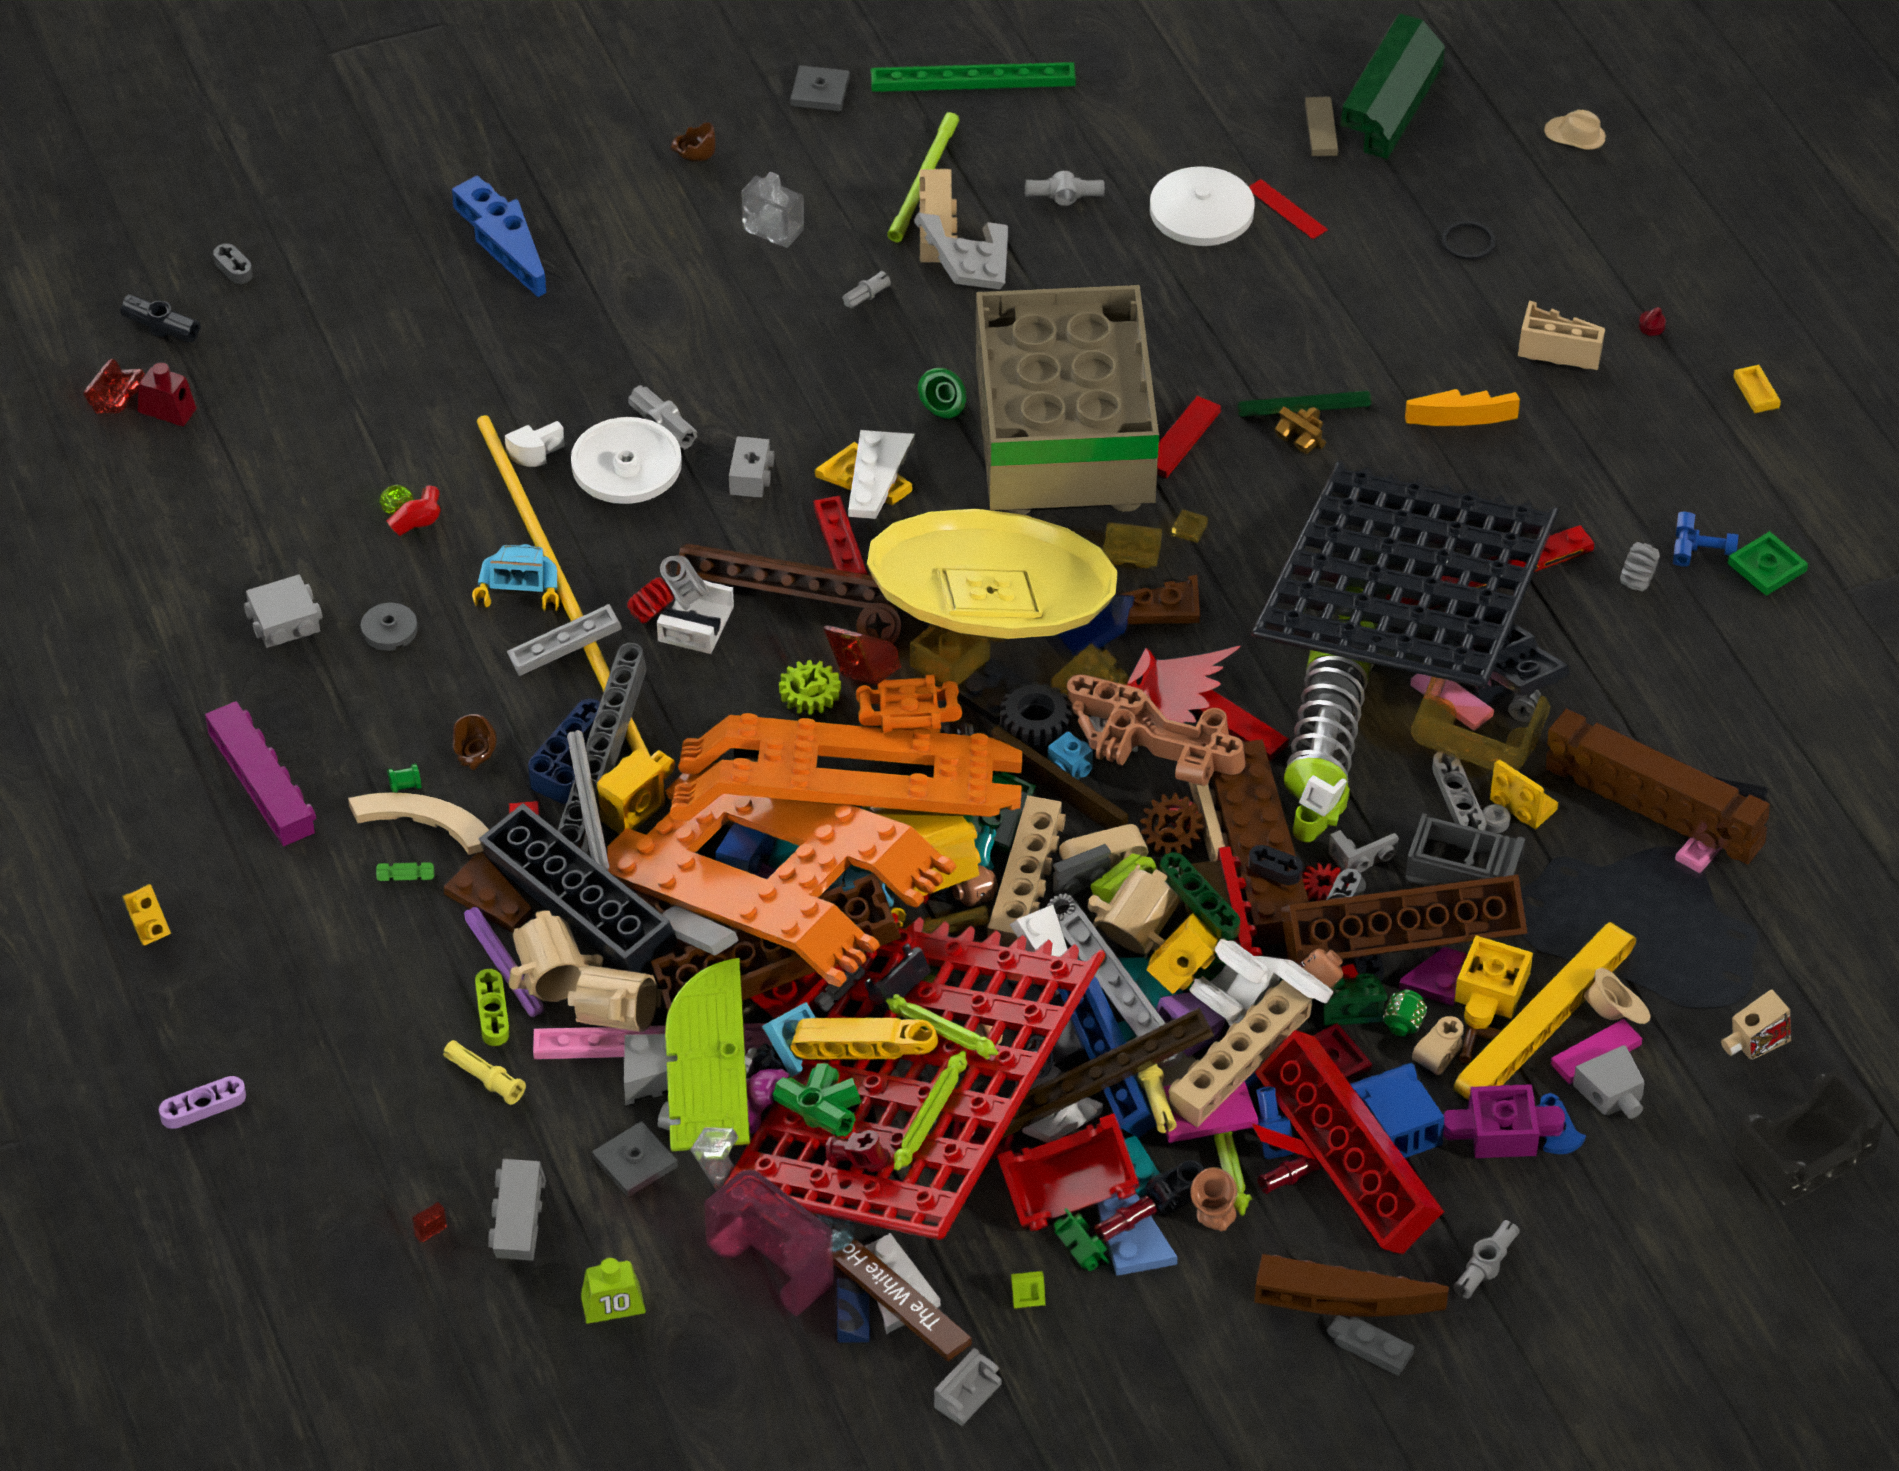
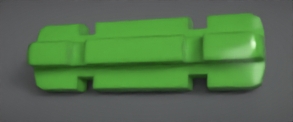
M422 862L419 866H417V863H393V866H389V863H379L376 867V877L379 881H389L390 878H393L394 881L417 880V877H421V880H432L434 878V865L431 862Z

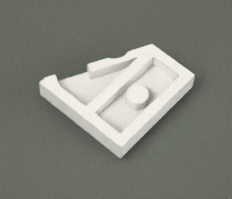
M1087 1097L1023 1128V1133L1049 1143L1060 1139L1099 1116L1103 1111V1104Z

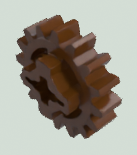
M1177 793L1173 794L1171 800H1168L1166 795L1163 794L1162 802L1160 803L1153 799L1151 802L1154 808L1152 810L1148 808L1143 810L1148 818L1140 819L1141 825L1147 827L1141 831L1143 838H1148L1146 840L1147 846L1150 848L1155 845L1154 850L1158 855L1163 850H1165L1166 854L1177 851L1181 855H1183L1182 849L1184 848L1193 851L1191 843L1193 841L1200 843L1201 841L1197 832H1204L1203 825L1199 824L1204 818L1201 813H1196L1199 810L1197 804L1194 803L1189 806V798L1185 796L1180 801ZM1170 808H1178L1177 810H1167ZM1157 816H1158V817H1159L1158 825H1157L1156 827H1154V822H1155V820H1156V818H1157ZM1191 820L1190 830L1188 834H1186V826L1190 824ZM1173 822L1177 827L1172 829L1170 826L1168 827V823ZM1168 840H1173V841H1177V842L1168 843L1167 841H1168Z

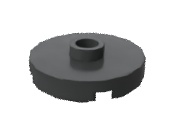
M399 603L379 604L369 609L361 621L362 636L368 645L378 650H396V646L400 645L404 647L410 644L416 637L418 630L416 615L409 607Z

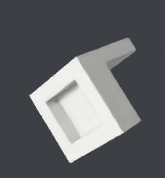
M1313 775L1308 780L1299 803L1325 817L1339 802L1347 781L1342 778L1333 787Z

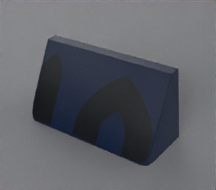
M837 1278L838 1342H869V1294L857 1283Z

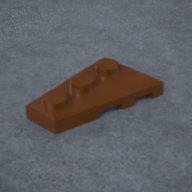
M1197 574L1188 576V581L1176 584L1174 580L1165 582L1164 587L1153 590L1142 588L1115 595V624L1200 623Z
M483 852L476 853L443 887L444 895L469 909L477 907L485 918L511 933L516 928L519 929L532 916L530 905Z

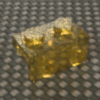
M1109 522L1106 527V537L1102 551L1110 562L1115 565L1132 563L1140 568L1157 566L1161 549L1162 529Z

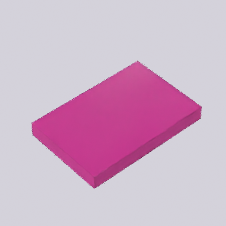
M1244 1081L1198 1128L1174 1111H1172V1114L1177 1124L1176 1128L1169 1132L1166 1122L1164 1127L1168 1142L1172 1143L1253 1127L1251 1123L1258 1125V1117ZM1171 1085L1163 1087L1168 1103L1170 1098L1168 1092Z

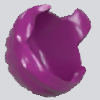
M765 1069L746 1079L750 1134L755 1133L760 1127L761 1113L764 1109H770L774 1103L773 1092L776 1083L782 1077L790 1078L789 1072L783 1069Z

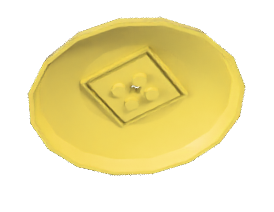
M982 509L927 512L892 523L871 541L867 560L872 578L888 601L918 620L963 634L1005 639L1053 636L1088 624L1109 604L1116 594L1117 570L1100 547L1068 528L1023 514Z

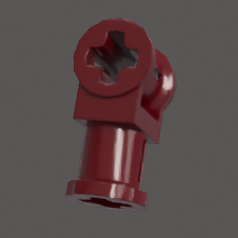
M873 1130L852 1133L849 1139H842L840 1136H830L825 1146L826 1158L830 1163L851 1161L855 1168H866L871 1172L879 1171L886 1167L890 1162L891 1156L886 1148H882L879 1143V1135Z

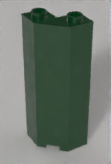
M1402 13L1398 14L1342 106L1341 126L1365 133L1364 153L1388 159L1443 67L1445 46L1422 19Z

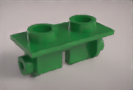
M1065 1208L1064 1210L1069 1217L1055 1222V1233L1068 1249L1075 1243H1079L1070 1252L1079 1262L1080 1266L1083 1269L1092 1271L1098 1266L1097 1261L1101 1258L1109 1264V1260L1103 1254L1107 1250L1105 1245L1097 1235L1091 1238L1086 1232L1090 1228L1088 1223L1079 1213L1073 1216Z

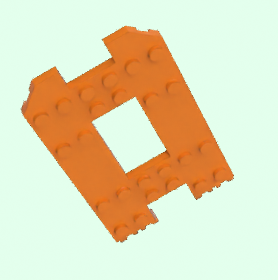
M744 713L741 716L728 715L699 739L687 738L683 741L678 766L680 772L697 775L730 748L759 750L758 761L751 762L745 758H736L734 760L722 759L693 783L677 784L674 788L670 816L675 820L689 821L721 795L730 794L992 817L999 815L1000 809L1004 807L1011 811L1020 808L1022 785L992 783L993 771L1021 773L1022 751L981 733H975L971 736L934 733L924 728H918L914 731L892 729V732L883 733L882 728L819 723L809 718H802L796 721L762 718L751 713ZM818 756L932 765L934 766L933 778H930L920 773L907 776L817 768Z
M718 762L708 765L697 775L682 773L665 790L668 798L672 800L674 788L677 784L693 783ZM730 794L721 795L689 821L675 820L670 816L669 812L647 835L626 828L607 846L608 872L628 888L792 949L829 984L841 987L847 980L844 972L835 969L837 965L849 973H854L858 969V965H862L866 961L865 954L860 950L854 949L857 945L869 953H874L880 947L879 942L873 936L865 934L835 904L819 899L821 894L850 865L873 872L905 904L918 908L924 902V897L919 891L931 894L936 889L935 886H939L943 882L942 875L937 871L931 870L933 867L939 872L948 875L956 869V864L953 860L942 856L913 827L852 805ZM728 820L800 846L768 879L696 853Z

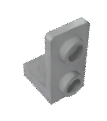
M1339 830L1330 834L1329 854L1337 865L1342 868V871L1353 868L1363 872L1375 864L1389 861L1396 856L1399 838L1393 833L1356 849L1353 841L1347 839Z

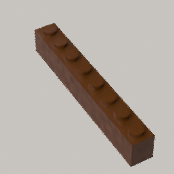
M686 544L680 547L679 555L689 560L698 576L703 580L862 608L874 603H884L890 605L896 611L900 609L885 598L871 575L694 544ZM679 563L677 565L676 575H679L681 572V566Z

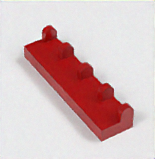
M1230 846L1218 848L1217 861L1220 860L1231 908L1240 917V932L1233 940L1253 956H1262L1260 947H1251V937L1257 934V929L1254 925L1248 926L1246 913L1250 912L1252 907L1250 902H1243L1240 889L1246 887V881L1244 878H1237L1235 868L1241 866L1240 857L1232 856Z

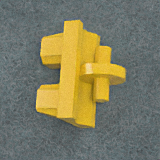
M150 884L122 896L142 945L145 946L171 934Z

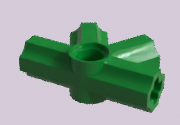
M817 1064L812 1069L806 1086L791 1077H782L776 1083L773 1092V1098L776 1102L801 1115L808 1126L821 1127L835 1136L846 1137L853 1130L856 1118L846 1108L862 1102L853 1078L837 1084L839 1073L837 1069L830 1067L828 1064Z

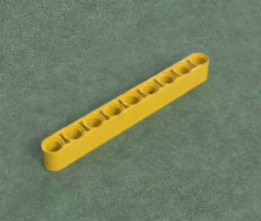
M1607 923L1461 1072L1455 1081L1453 1090L1469 1100L1471 1087L1502 1086L1586 1000L1584 996L1586 991L1595 983V971L1599 968H1605L1613 972L1631 953L1635 946L1636 938L1613 923Z

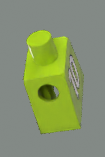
M607 1258L602 1261L600 1266L586 1269L581 1300L587 1324L646 1313L640 1284L630 1261L618 1262L614 1258Z

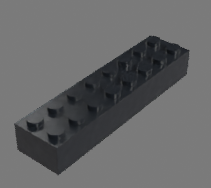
M524 803L479 838L486 857L497 869L553 915L560 916V918L567 921L570 929L620 970L643 973L652 966V960L664 956L678 944L671 922Z

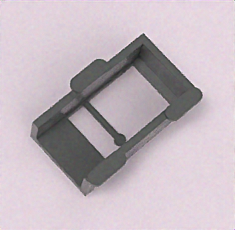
M1422 813L1408 854L1405 879L1410 883L1427 887L1437 885V883L1449 884L1514 875L1518 861H1522L1525 838H1510L1509 836H1502L1497 833L1431 817L1428 818L1427 814ZM1427 838L1469 850L1470 853L1465 859V864L1422 854ZM1475 852L1491 854L1486 869L1471 866L1474 863L1473 856Z

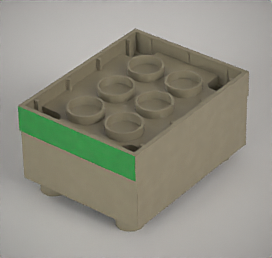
M1140 285L976 292V371L990 510H1002V512L1026 515L1033 508L1112 505V507L1119 511L1128 512L1137 509L1141 503H1156L1159 431Z

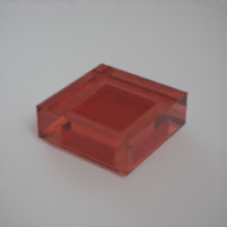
M439 1202L412 1217L414 1234L420 1242L426 1241L447 1227L445 1210Z

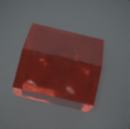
M829 625L823 628L843 676L878 685L902 667L898 658V651L891 642Z

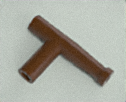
M1468 1025L1459 1060L1463 1063L1471 1062V1054L1477 1036L1494 1040L1503 1029L1489 1026L1486 1029H1474Z

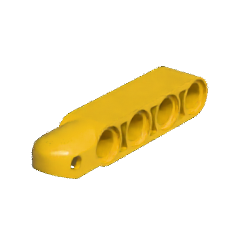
M805 1018L798 1022L790 1048L794 1055L802 1059H898L903 1054H926L931 1052L938 1044V1035L934 1026L925 1020H901L898 1018Z

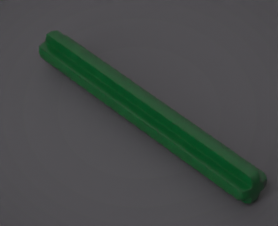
M1366 390L1245 400L1238 402V414L1240 417L1279 414L1283 407L1294 413L1299 412L1300 409L1307 412L1312 407L1319 411L1369 407L1371 405L1370 391Z

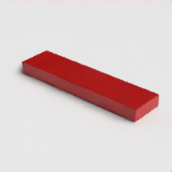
M1197 396L1159 442L1157 475L1167 479L1220 414L1221 405Z
M834 496L814 500L813 508L834 568L836 570L868 575L841 497Z
M1209 690L1198 693L1208 701L1210 707L1191 710L1192 712L1201 717L1203 712L1210 708L1223 710L1227 716L1229 735L1239 738L1242 742L1263 740L1269 761L1273 760L1288 746L1289 738L1217 692Z

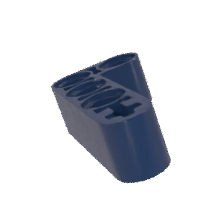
M585 699L578 703L528 762L530 786L534 791L559 803H567L575 780L567 735L569 732L581 731L586 747L600 705L598 700Z

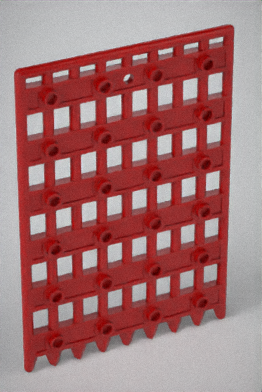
M892 913L895 923L897 925L898 915L896 913ZM918 917L905 929L898 928L901 938L880 946L874 953L865 952L866 961L861 965L865 975L858 982L855 980L853 982L855 985L838 1001H835L826 1018H852L841 1015L850 1000L863 1002L854 1018H868L875 1005L879 1004L869 999V993L864 982L871 978L873 985H875L885 977L891 969L905 958L902 947L908 943L911 950L916 946L922 949L928 965L941 968L932 983L921 981L903 998L906 1002L916 1004L951 1022L953 1019L967 1021L963 1028L975 1032L979 1024L993 1026L987 1039L994 1043L998 1055H991L990 1059H985L978 1054L977 1050L967 1049L938 1035V1044L931 1052L926 1054H903L898 1059H886L878 1073L865 1070L871 1059H857L852 1068L840 1066L843 1059H829L827 1063L815 1061L814 1059H803L801 1064L803 1067L802 1071L791 1078L805 1086L812 1069L817 1064H828L830 1067L837 1069L839 1073L837 1084L853 1078L862 1102L854 1113L856 1121L853 1124V1130L846 1137H840L842 1139H849L852 1133L873 1130L879 1135V1143L882 1148H886L891 1156L890 1162L886 1167L879 1170L876 1176L862 1174L865 1168H855L854 1165L847 1171L836 1168L838 1163H830L828 1160L825 1161L824 1165L810 1163L819 1146L825 1147L829 1137L835 1135L821 1127L808 1126L801 1115L774 1101L760 1127L752 1137L750 1144H748L722 1187L723 1192L726 1195L942 1240L949 1231L1102 964L1105 952L1100 949L1087 961L1078 960L1079 948L1074 944L1060 957L1051 955L1053 944L1049 939L1034 952L1025 951L1027 939L1023 935L1018 937L1008 947L999 946L1001 934L997 930L980 943L973 941L975 930L972 926L965 929L958 937L952 938L948 937L949 924L946 921L940 924L933 932L924 933L922 932L924 921L921 917ZM877 956L890 958L881 973L868 971ZM953 970L967 972L958 987L945 985ZM979 974L993 977L984 992L971 990ZM1005 979L1019 981L1010 997L996 995ZM1031 984L1045 986L1037 1002L1023 1000ZM1057 989L1072 991L1063 1007L1049 1004ZM887 1009L883 1018H896L897 1014ZM1005 1029L1019 1031L1011 1047L996 1045ZM1031 1034L1046 1036L1037 1052L1023 1050ZM965 1051L967 1065L964 1071L966 1073L958 1087L953 1089L937 1116L939 1120L930 1135L927 1134L919 1149L912 1153L913 1157L910 1163L912 1166L904 1180L900 1182L889 1179L895 1165L893 1161L894 1153L902 1148L904 1136L942 1071L948 1068L949 1059ZM900 1059L913 1061L905 1078L891 1075ZM926 1064L940 1067L931 1083L917 1081ZM979 1074L993 1077L984 1093L970 1091ZM1005 1079L1019 1082L1010 1099L996 1096ZM873 1105L887 1107L877 1124L864 1122ZM899 1110L913 1113L904 1129L890 1127ZM952 1121L966 1123L957 1140L943 1138ZM978 1126L992 1128L984 1145L969 1143ZM768 1135L781 1138L771 1155L758 1152ZM793 1141L807 1143L797 1160L784 1157ZM925 1167L939 1170L929 1187L915 1185ZM951 1173L965 1175L956 1193L942 1190ZM739 1182H744L753 1185L752 1187H747L738 1184ZM765 1187L778 1189L779 1191L775 1193L771 1191H766L764 1189ZM791 1193H796L805 1196L804 1198H799L790 1195ZM820 1198L830 1200L831 1202L830 1204H827L823 1202H818L816 1200ZM844 1204H849L858 1207L857 1209H851L842 1206ZM870 1209L882 1211L884 1212V1214L879 1215L875 1213H870L869 1211ZM901 1215L905 1217H910L911 1219L910 1221L898 1219L896 1218V1216ZM924 1221L938 1223V1225L936 1227L922 1223Z

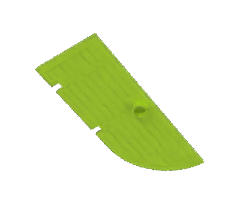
M734 958L713 964L693 976L677 993L667 1015L665 1026L666 1056L677 1055V1061L667 1062L669 1119H680V1124L669 1126L671 1151L750 1144L740 959Z

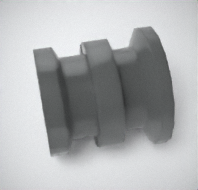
M1535 690L1529 696V699L1526 698L1527 696H1520L1515 693L1513 701L1509 705V714L1517 721H1532L1536 717V709L1541 698L1539 690Z

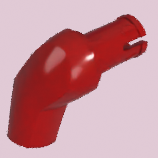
M434 486L423 488L421 499L404 503L387 520L389 526L395 533L401 536L414 527H424L433 524L441 511L437 504L440 495L439 490Z

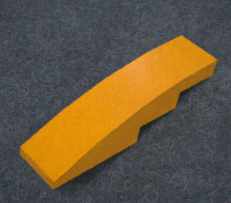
M1458 389L1407 400L1405 421L1408 424L1431 426H1467L1518 419L1520 398L1516 392L1491 398L1487 390L1461 396Z

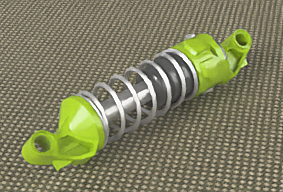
M1347 586L1345 591L1362 593L1363 589ZM1339 615V619L1333 620L1348 622L1350 617ZM1361 621L1359 626L1376 629L1378 624ZM1310 650L1306 677L1304 679L1306 689L1301 694L1303 705L1300 706L1297 712L1300 721L1294 727L1296 738L1291 743L1293 754L1287 761L1288 766L1284 774V784L1289 793L1299 800L1302 797L1308 780L1313 775L1333 787L1342 778L1347 781V784L1339 802L1325 817L1304 805H1300L1297 808L1293 834L1300 841H1314L1329 825L1337 827L1338 817L1347 807L1350 791L1348 787V772L1352 766L1351 756L1355 750L1354 740L1358 734L1361 706L1365 700L1364 690L1368 684L1370 670L1374 666L1372 663ZM1307 708L1313 717L1304 718V710ZM1349 719L1351 721V723L1346 727L1340 724L1346 722ZM1316 721L1315 727L1307 722ZM1304 725L1314 731V733L1301 735L1300 728ZM1344 732L1348 739L1341 744L1336 740L1337 734ZM1313 737L1312 744L1306 741L1304 738ZM1300 741L1311 749L1297 752L1296 746ZM1341 749L1345 756L1340 760H1336L1333 757L1334 750Z

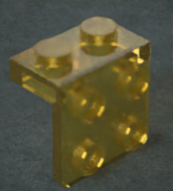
M1090 643L1052 678L1051 683L1054 687L1061 689V693H1065L1068 696L1067 682L1075 675H1087L1127 685L1130 676L1121 667L1117 669L1114 666L1117 660L1107 649L1102 652Z

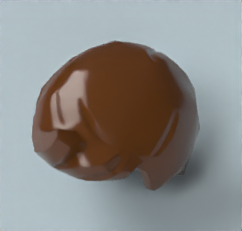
M705 122L696 128L688 127L685 135H678L673 139L670 149L686 160L695 162L706 161L712 157L716 148L714 127L710 122Z
M470 714L459 718L454 724L453 749L458 755V761L461 762L462 766H469L471 770H476L481 763L491 757L496 747L497 736L494 728L484 716Z

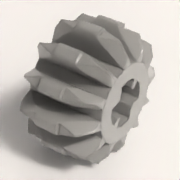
M1636 542L1633 544L1624 562L1620 576L1621 583L1633 590L1644 591L1647 589L1656 571L1660 557L1659 550L1646 543Z

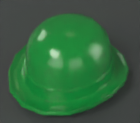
M934 368L925 372L919 380L918 393L920 400L932 414L950 419L958 416L964 409L967 399L966 388L962 379L955 372L945 368Z

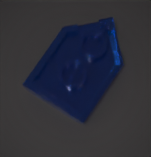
M1115 594L1109 604L1088 624L1057 635L1079 662L1126 631L1128 614L1135 598L1132 595Z

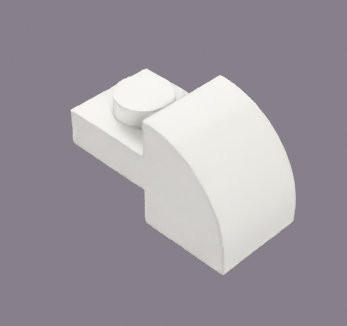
M556 421L533 431L527 425L505 435L507 456L513 462L522 466L536 467L546 464L547 454L565 447L563 426Z

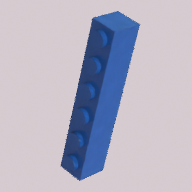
M1094 976L1071 1016L1090 1060L1126 1043L1103 990ZM1058 989L1065 1003L1072 991ZM1138 1073L1103 1090L1118 1119L1120 1127L1139 1138L1156 1127L1157 1124L1146 1091L1137 1082Z

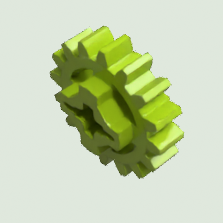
M811 660L807 661V665H802L798 661L796 662L797 668L794 669L788 666L787 674H781V682H779L781 701L787 702L788 709L796 706L797 713L799 714L804 709L808 710L809 715H812L815 709L823 713L824 706L832 708L833 701L839 700L841 681H839L838 672L833 673L831 665L823 668L822 661H819L817 665H812Z

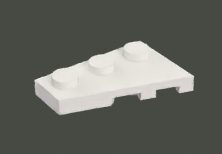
M1053 905L1021 917L1010 924L1017 938L1023 935L1027 939L1025 951L1034 952L1048 939L1053 944L1051 955L1060 957L1068 949ZM1058 989L1054 996L1060 993Z
M891 1233L865 1246L936 1308L940 1306L938 1295ZM878 1302L887 1334L905 1325Z

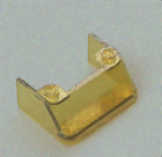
M1431 677L1411 727V734L1414 740L1423 747L1490 771L1494 770V763L1497 760L1503 761L1518 771L1537 745L1551 709L1547 698L1540 696L1528 728H1515L1508 735L1506 743H1502L1453 725L1456 718V708L1451 701L1440 697L1446 680Z

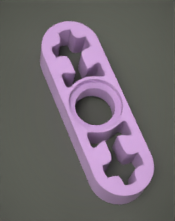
M229 1076L168 1098L159 1107L161 1122L165 1127L175 1129L237 1107L246 1098L244 1083L238 1077ZM231 1089H232L233 1092H236V1093L230 1094V1092H228V1090H231ZM215 1094H218L220 1100H216ZM200 1098L211 1100L205 1107H198L194 1104ZM189 1104L190 1111H187V1107L185 1105ZM175 1110L178 1114L173 1116L170 1111Z

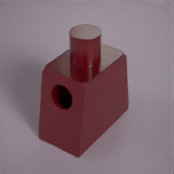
M157 363L150 368L140 381L138 412L184 427L197 409L188 381L183 375L170 372L169 366L166 363Z

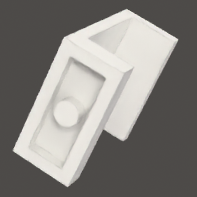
M704 581L710 593L707 597H700L691 603L690 608L684 610L677 600L672 607L676 610L688 612L695 610L697 614L721 618L720 630L717 636L714 635V627L660 614L657 621L658 641L711 654L734 607L733 587Z

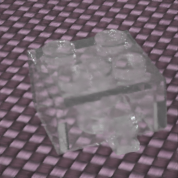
M769 172L767 177L764 178L755 176L741 191L743 230L785 248H788L804 230L803 195L781 186L779 175Z

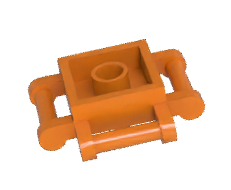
M934 674L925 675V678L886 680V677H877L878 690H872L866 685L860 686L856 690V699L860 703L859 722L864 726L881 725L883 733L892 732V729L914 731L918 728L939 733L941 722L957 721L962 717V708L957 701L959 694L958 685L954 681H946L942 686L936 687ZM938 700H946V707L939 708ZM871 704H879V711H874Z

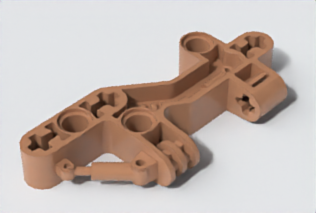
M1081 674L1071 677L1067 682L1069 701H1071L1073 713L1079 716L1078 722L1088 739L1089 746L1096 750L1097 759L1102 760L1106 756L1107 761L1113 762L1116 759L1117 764L1123 765L1132 749L1142 745L1147 747L1155 756L1177 761L1176 779L1201 786L1207 785L1214 771L1234 775L1240 773L1245 768L1243 742L1239 738L1229 735L1226 713L1219 708H1210L1204 711L1195 727L1166 719L1143 690ZM1087 715L1108 720L1102 732L1095 730Z

